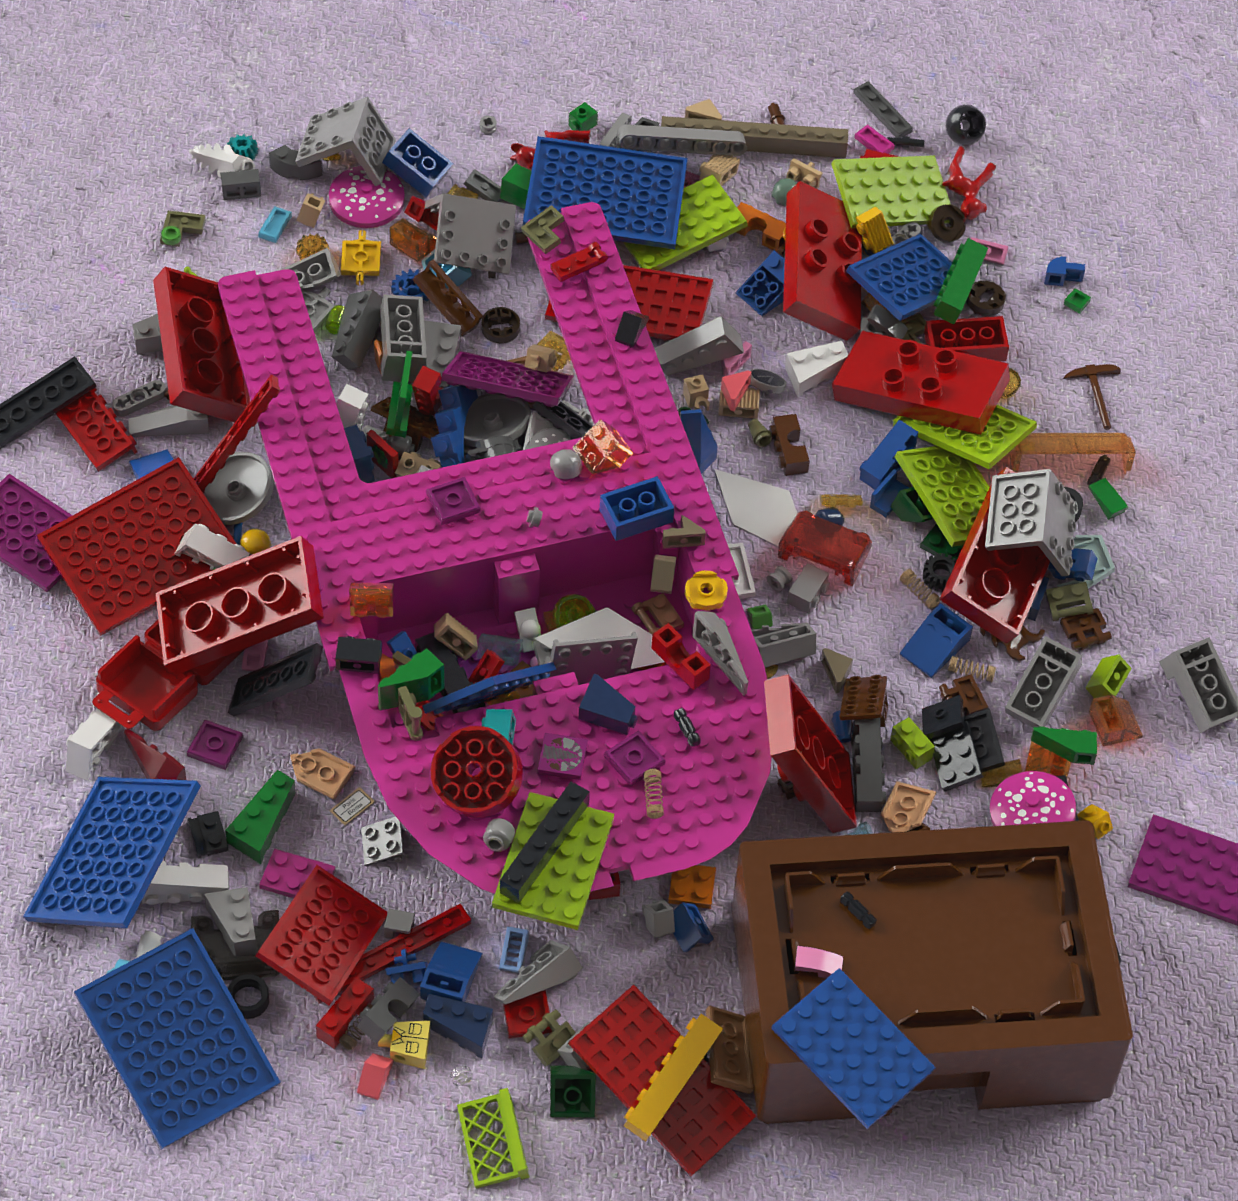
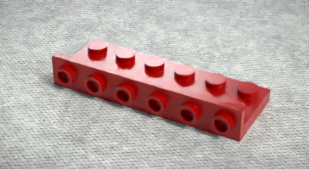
M94 388L55 414L99 472L131 450L134 454L138 451L135 448L137 442L131 434L126 435V427L121 421L117 423L115 420L117 418L111 407L108 409L105 407L107 402L101 394L96 395L97 389Z

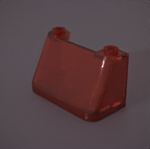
M800 511L796 514L779 542L778 558L788 561L790 556H793L795 560L800 556L834 569V575L839 576L840 573L845 578L844 583L853 587L872 547V541L869 535L864 532L848 529L817 517L809 511Z

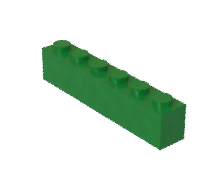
M969 238L965 244H960L938 293V297L934 302L933 306L936 307L934 315L955 324L987 253V247Z

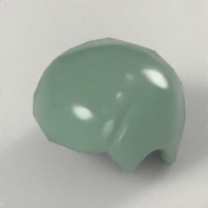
M789 178L780 179L774 185L771 196L775 198L777 204L786 206L787 192L797 183Z

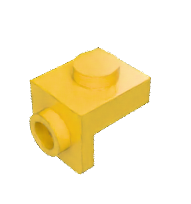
M1093 804L1077 814L1079 821L1087 820L1093 824L1096 839H1100L1113 829L1109 812Z

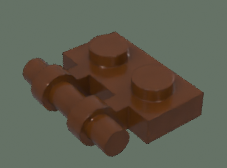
M1099 608L1093 609L1094 614L1087 615V613L1061 618L1060 624L1067 638L1076 637L1077 641L1071 642L1073 650H1084L1090 645H1101L1105 641L1112 639L1109 631L1103 633L1101 630L1106 628L1107 623ZM1093 632L1094 636L1086 638L1084 635Z
M972 674L954 679L952 681L953 688L948 689L946 684L939 686L940 696L943 701L958 695L962 697L963 710L967 715L989 708Z

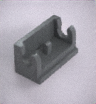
M258 169L220 172L223 200L261 197Z

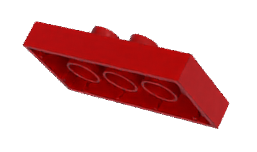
M799 181L787 192L783 313L848 341L861 329V285L846 270L849 265L862 260V235L858 232L857 228H851L842 200Z
M165 266L154 278L153 284L170 404L236 422L249 405L250 398L220 297L218 282Z
M862 330L832 383L835 401L981 435L1010 381L1009 363Z
M1006 467L997 475L1015 472ZM991 483L939 600L1007 644L1019 635L1050 560L1039 546L988 551L985 548Z
M302 536L156 592L164 666L175 674L183 673L324 619L314 546Z
M789 674L765 680L770 756L777 763L782 781H791L793 783L798 801L807 800L832 833L857 828L850 754Z

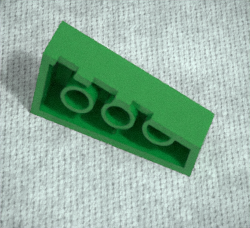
M277 770L225 830L227 844L262 864L264 855L272 843L275 832L278 831L280 822L296 794L295 780Z

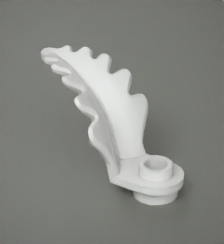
M218 143L214 145L213 149L210 144H206V148L200 144L199 149L195 146L194 149L189 150L192 159L196 158V164L202 162L201 168L209 165L208 172L212 173L217 170L218 177H221L220 172L255 169V164L250 158L235 154L230 145H225L222 150Z

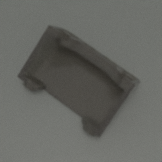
M279 910L264 911L258 916V926H254L257 952L280 920ZM191 916V929L194 928L223 981L234 980L246 974L256 975L260 978L274 977L280 974L255 955L235 957L224 940L220 929H214V923L211 918L207 916Z

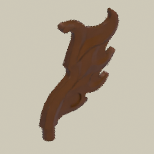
M1022 626L1019 635L1007 644L992 634L991 641L996 648L998 647V642L1004 644L1007 654L1012 659L1022 661L1025 660V656L1020 655V649L1028 643H1035L1041 640L1045 630L1041 629L1037 634H1033ZM980 627V633L982 636H985L986 630Z

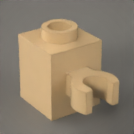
M307 193L296 221L314 228L325 203L323 197L318 198L314 196V193Z
M535 344L528 347L524 367L542 372L550 371L557 363L556 350Z
M703 374L685 378L683 395L688 407H694V410L700 409L699 406H705L708 411L710 406L708 401L709 388Z

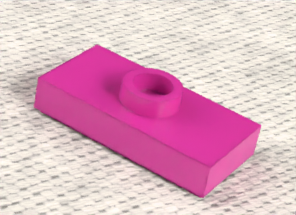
M868 124L855 133L854 138L870 150L887 154L894 150L895 145Z

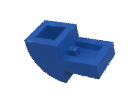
M1065 256L1053 259L1047 266L1044 285L1063 286L1064 281L1083 282L1085 264L1066 263Z

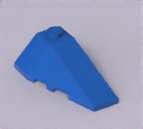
M701 409L684 410L680 412V419L702 474L717 459V442L707 426V421Z

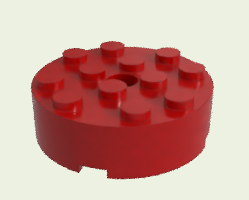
M469 726L454 731L450 734L451 736L438 746L432 758L431 781L437 795L452 810L466 817L484 818L501 812L514 800L521 787L523 768L518 752L503 735L488 727ZM480 767V772L477 775L473 776V771L476 768Z

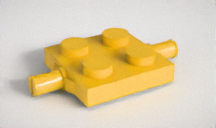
M362 230L358 231V239L342 241L341 275H355V283L358 286L359 280L360 286L364 284V276H380L381 241L367 240V232L363 230V236Z

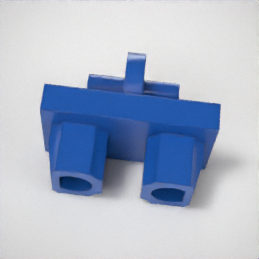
M402 949V956L394 957L395 964L403 963V965L386 968V974L390 976L393 983L400 977L405 981L404 973L412 972L413 983L422 982L428 964L425 961L409 964V961L417 960L416 953L408 955L407 950Z

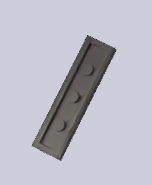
M869 81L854 88L853 93L896 138H902V136L913 132V127Z

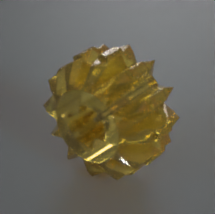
M310 233L309 236L303 235L302 239L298 240L296 253L299 259L302 260L326 248L329 249V245L325 237H320L318 233L315 236Z

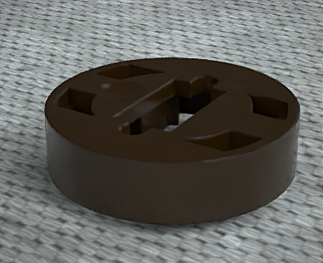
M978 281L973 283L966 302L969 308L974 311V314L992 316L998 314L1003 309L1006 294L994 282ZM987 290H992L994 295L987 302L983 301L981 303L980 297Z
M492 308L482 317V333L491 342L508 343L514 340L520 332V318L516 312L509 308ZM509 323L510 326L503 327V330H500V328L491 329L492 325Z

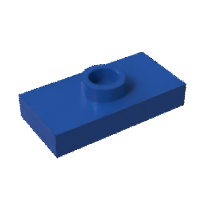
M401 631L386 642L393 655L396 651H399L412 659L417 654L406 631Z

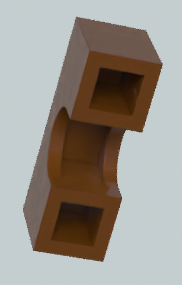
M796 414L773 417L772 425L769 426V431L775 439V453H779V468H783L785 476L808 473L810 460L806 446L790 444L791 442L799 441L801 429Z

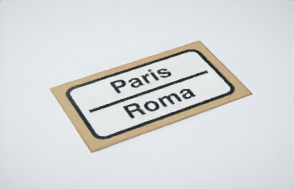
M359 787L329 811L346 825L375 801Z

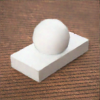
M535 607L514 612L523 653L533 651V641L536 640L534 638L541 636V628L538 623Z

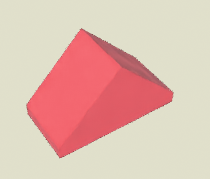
M751 371L722 377L721 391L730 411H735L751 383Z
M372 1053L364 1062L357 1093L378 1100L394 1060Z

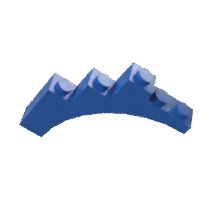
M460 384L456 386L449 385L439 390L443 410L436 413L435 418L440 434L432 437L431 441L435 457H439L442 468L465 463V422L469 408L478 399L477 390L468 389Z

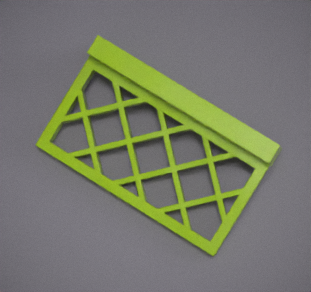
M508 1088L499 1090V1094L457 1105L476 1189L518 1177L521 1180L530 1178L512 1097ZM498 1101L499 1107L494 1115L485 1110L489 1103ZM474 1108L478 1112L470 1120L464 1116L463 1110ZM482 1113L491 1118L486 1127L476 1123ZM495 1120L503 1124L499 1134L489 1130ZM473 1126L482 1130L477 1141L469 1137V1132ZM486 1134L496 1138L490 1148L481 1144ZM499 1141L508 1145L503 1155L494 1151ZM477 1147L487 1151L481 1161L473 1157ZM491 1154L500 1158L495 1168L485 1164ZM504 1161L513 1167V1172L506 1174L498 1170ZM482 1167L492 1172L487 1179L479 1181L478 1173Z

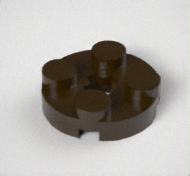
M941 205L932 211L927 226L936 239L943 243H949L963 236L966 230L963 220L965 216L955 205ZM944 220L950 221V227L945 226Z

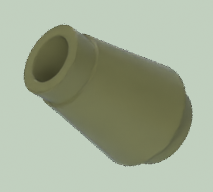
M758 419L751 420L748 423V427L754 444L759 447L768 446L772 441L771 432Z

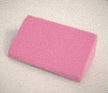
M971 237V240L988 248L984 257L985 261L1004 265L1008 246Z

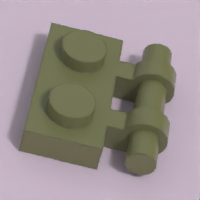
M556 1009L542 1017L543 1020L536 1026L532 1025L523 1036L526 1043L533 1039L536 1040L538 1044L532 1050L544 1066H548L558 1058L560 1054L557 1050L576 1034L567 1021L561 1025L558 1024L556 1020L561 1017V1014ZM550 1027L552 1032L544 1037L541 1032Z

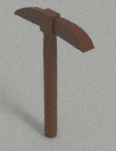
M1093 364L1070 371L1063 379L1082 376L1089 378L1103 428L1105 430L1111 429V423L1097 375L1120 374L1121 369L1111 364L1096 366Z

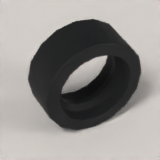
M252 974L241 975L229 984L228 990L245 1019L258 1017L267 1009L269 1005V990L265 981L259 976ZM253 987L260 991L261 999L252 1006H243L236 1002L235 994L242 988Z

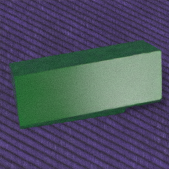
M515 163L502 178L500 198L525 210L532 171Z

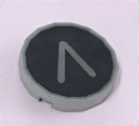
M764 369L750 370L752 372L750 384L764 392H767L768 389L773 390V394L782 393L785 390L786 381L778 374Z

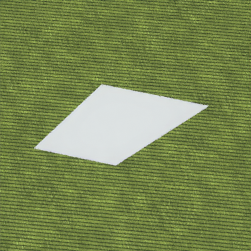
M714 469L734 525L815 564L789 490Z
M608 607L534 638L552 649L553 641L557 639L561 643L631 636L632 632H636L638 639L631 669L665 662L651 648L652 634Z

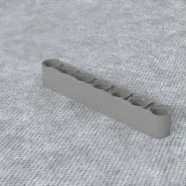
M628 124L618 129L620 145L624 149L741 156L747 151L744 135L739 131Z

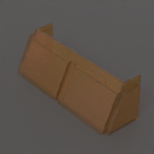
M1031 433L1010 451L1012 471L1018 473L1022 454H1122L1124 474H1126L1127 471H1131L1136 451L1130 436H1127L1125 433Z

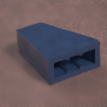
M594 674L579 706L578 719L628 735L630 728L635 727L638 718L635 715V706L599 675Z

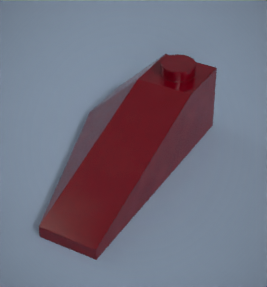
M129 729L124 730L126 743L146 779L186 780L185 767L167 752L161 754L154 744L148 746L144 738Z

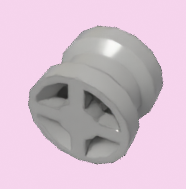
M778 566L774 573H770L767 576L768 584L778 592L782 591L784 585L789 584L793 579L790 572L783 566Z

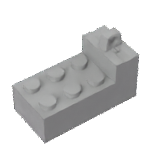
M383 294L380 308L383 349L381 380L401 382L406 351H412L408 382H414L422 366H425L427 359L423 299L416 296Z
M1045 636L1006 704L1005 713L1031 727H1045L1069 683L1073 682L1081 668L1082 655Z
M1210 637L1174 651L1159 661L1167 680L1175 678L1200 733L1238 717V697Z

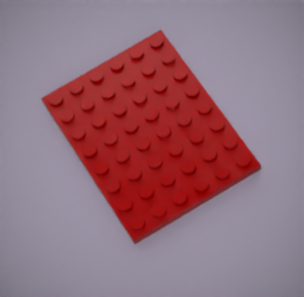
M179 457L37 535L40 544L100 636L157 605L156 592L212 571L210 569L211 566L202 561L196 564L192 562L193 558L185 554H181V556L175 555L184 534L195 523L205 525L212 533L223 535L230 543L237 544Z

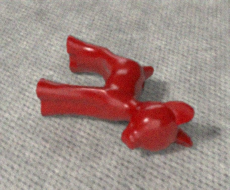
M545 130L544 134L548 138L590 144L591 130H567L564 132H548ZM520 143L512 144L510 147L516 154L512 155L510 160L517 161L518 165L532 170L535 149Z
M959 146L948 170L950 178L944 181L942 185L948 187V189L956 194L965 197L961 204V211L965 216V219H963L965 222L966 219H975L981 213L987 211V205L977 199L976 196L983 184L993 176L992 172L996 169V166L993 163H988L976 180L971 181L969 178L964 177L959 166L965 154V149Z

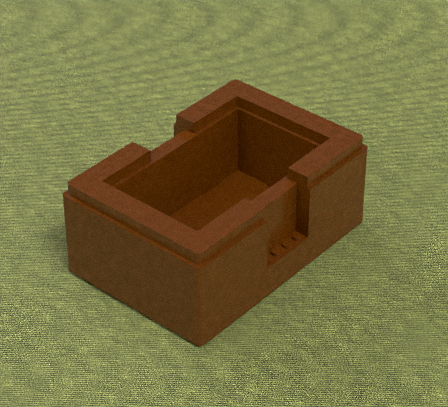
M1090 821L745 841L740 844L732 916L757 1118L765 1124L856 1118L771 1029L774 1023L827 979L825 977H818V972L799 971L798 974V971L795 970L797 946L820 949L842 956V971L935 1066V1070L912 1091L974 1087L978 1110L1098 1102L1112 1096L1133 1032L1094 828ZM845 892H850L854 896L853 899H857L869 911L868 914H872L877 919L875 926L867 929L862 924L863 921H859L848 910L849 907H845L840 902V897ZM893 1107L883 1116H890V1113H892Z

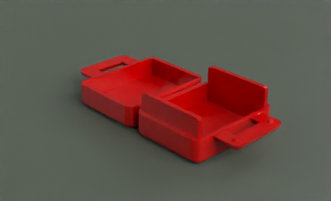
M158 619L145 631V644L140 641L138 635H135L98 670L96 687L99 694L93 699L92 703L96 708L126 729H132L141 722L151 730L159 731L197 696L198 683L208 685L244 649L183 673L175 674L164 666ZM109 700H110L111 702H113L114 704H116L117 706H119L121 709H123L124 711H126V712H127L128 714H130V715H127L126 713H124L123 711H121L119 708H117L116 706H114L113 704H111V703L109 702Z

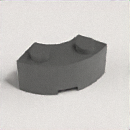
M286 145L269 153L270 168L282 177L310 180L322 176L321 159L298 167L295 162L298 151L290 149Z

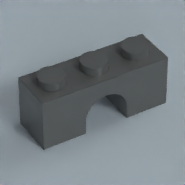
M401 977L395 983L390 981L383 990L385 994L383 996L378 994L371 1002L373 1007L370 1009L367 1006L359 1015L361 1021L357 1027L376 1044L397 1020L389 1011L401 1018L420 996V993Z

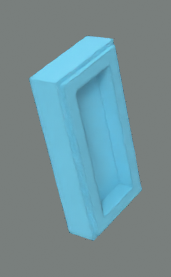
M274 206L260 229L258 237L276 243L290 221L292 212Z

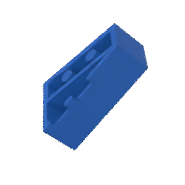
M899 419L868 460L861 464L859 479L876 490L894 469L899 472L902 468L897 462L895 455L897 451L916 449L918 431Z

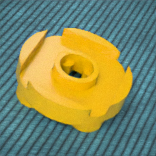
M713 571L696 572L686 582L685 596L693 609H719L727 598L728 587L726 581L718 577L717 573ZM704 588H708L711 592L703 593L702 591Z

